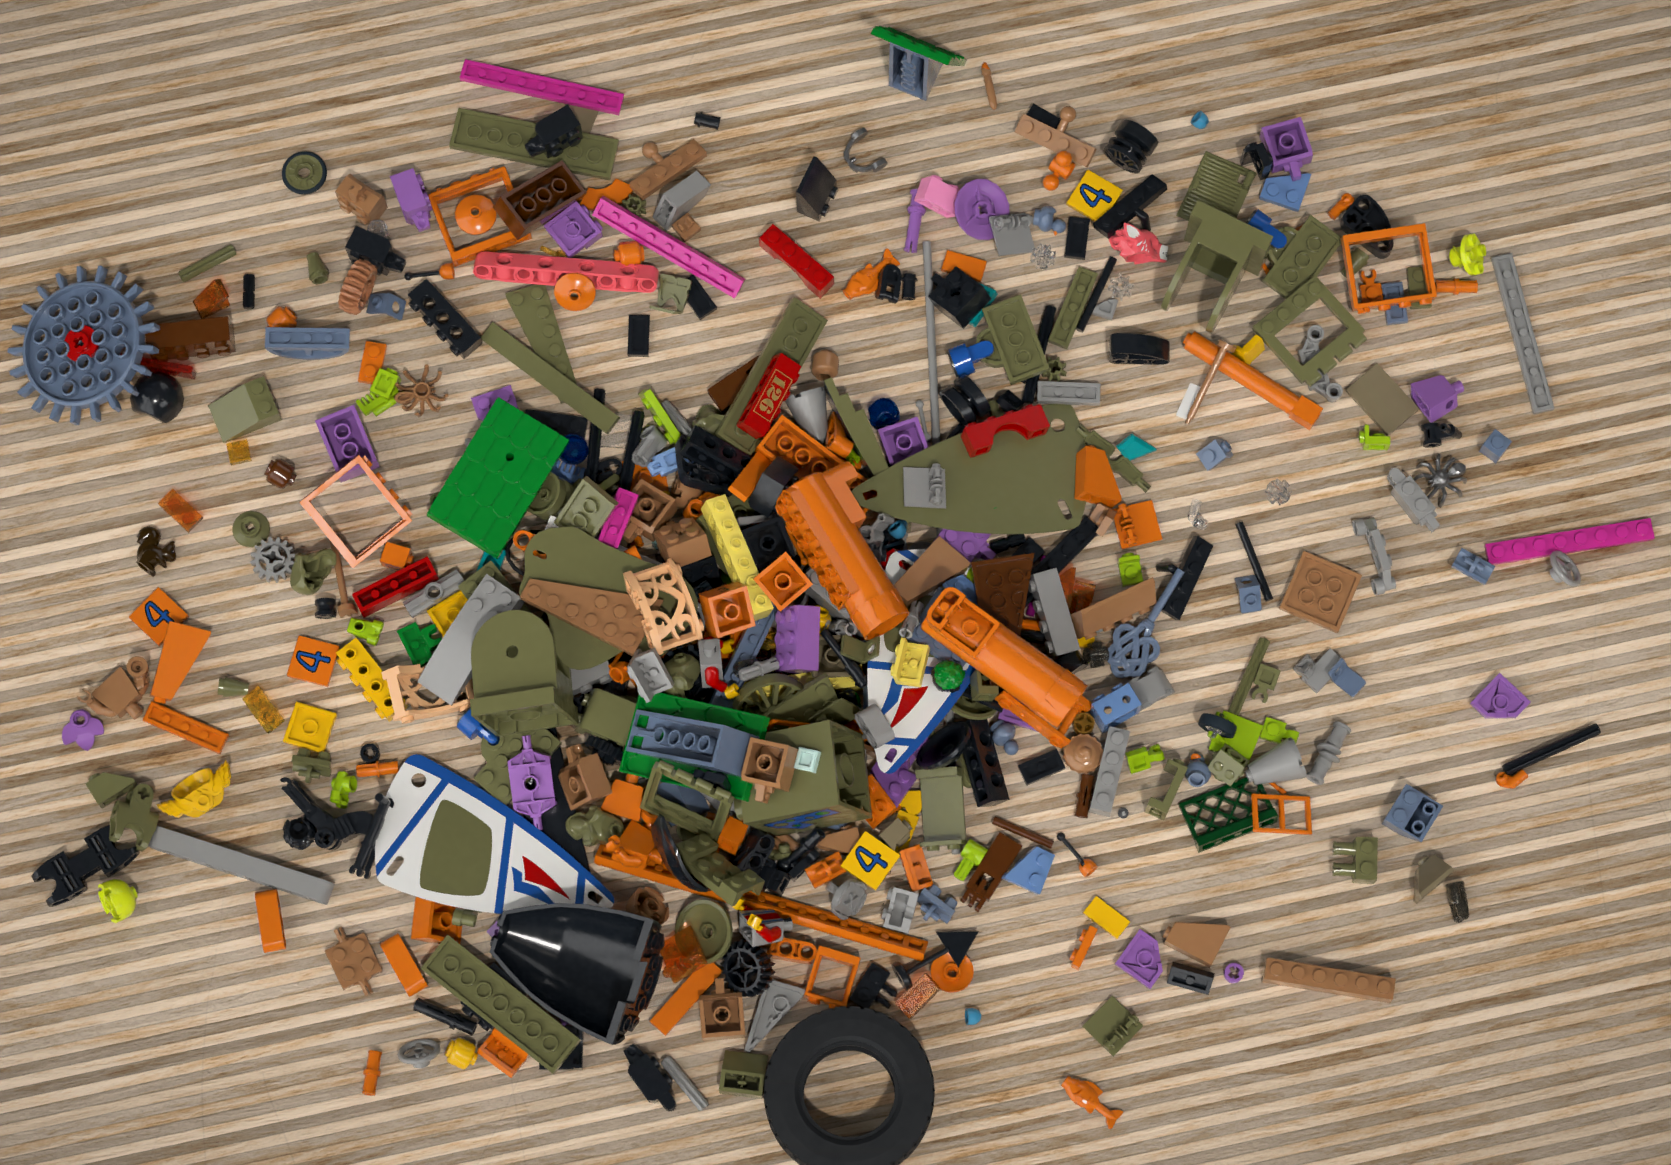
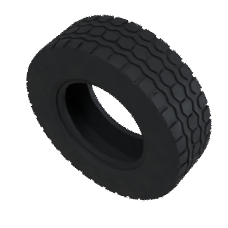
M858 1006L829 1008L818 1013L816 1012L797 1023L777 1045L765 1074V1111L776 1140L783 1150L799 1165H899L914 1152L929 1126L935 1096L933 1072L921 1044L905 1026L901 1025L894 1018L882 1012ZM858 1051L870 1055L884 1066L891 1077L895 1092L893 1107L884 1122L867 1134L856 1137H842L829 1133L812 1119L804 1102L806 1080L812 1069L822 1059L833 1053Z

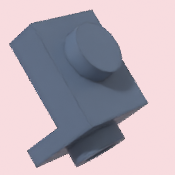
M1215 439L1196 453L1207 471H1210L1226 458H1231L1233 453L1231 452L1230 444L1226 440Z

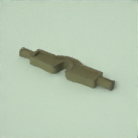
M1082 424L1076 429L1085 438L1084 442L1087 446L1091 445L1097 447V449L1105 450L1113 473H1118L1132 486L1138 485L1145 493L1151 488V485L1142 479L1143 473L1128 458L1121 456L1116 461L1110 460V456L1115 451L1114 445L1102 438L1096 431H1088Z

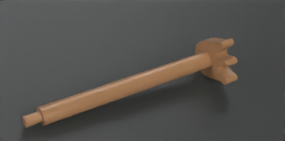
M1219 339L1217 345L1221 348L1187 414L1188 418L1185 423L1189 424L1191 419H1194L1227 350L1234 353L1235 346Z
M330 541L331 550L336 554V565L334 567L341 599V605L337 607L340 618H343L345 615L350 617L351 614H359L358 607L348 602L340 554Z

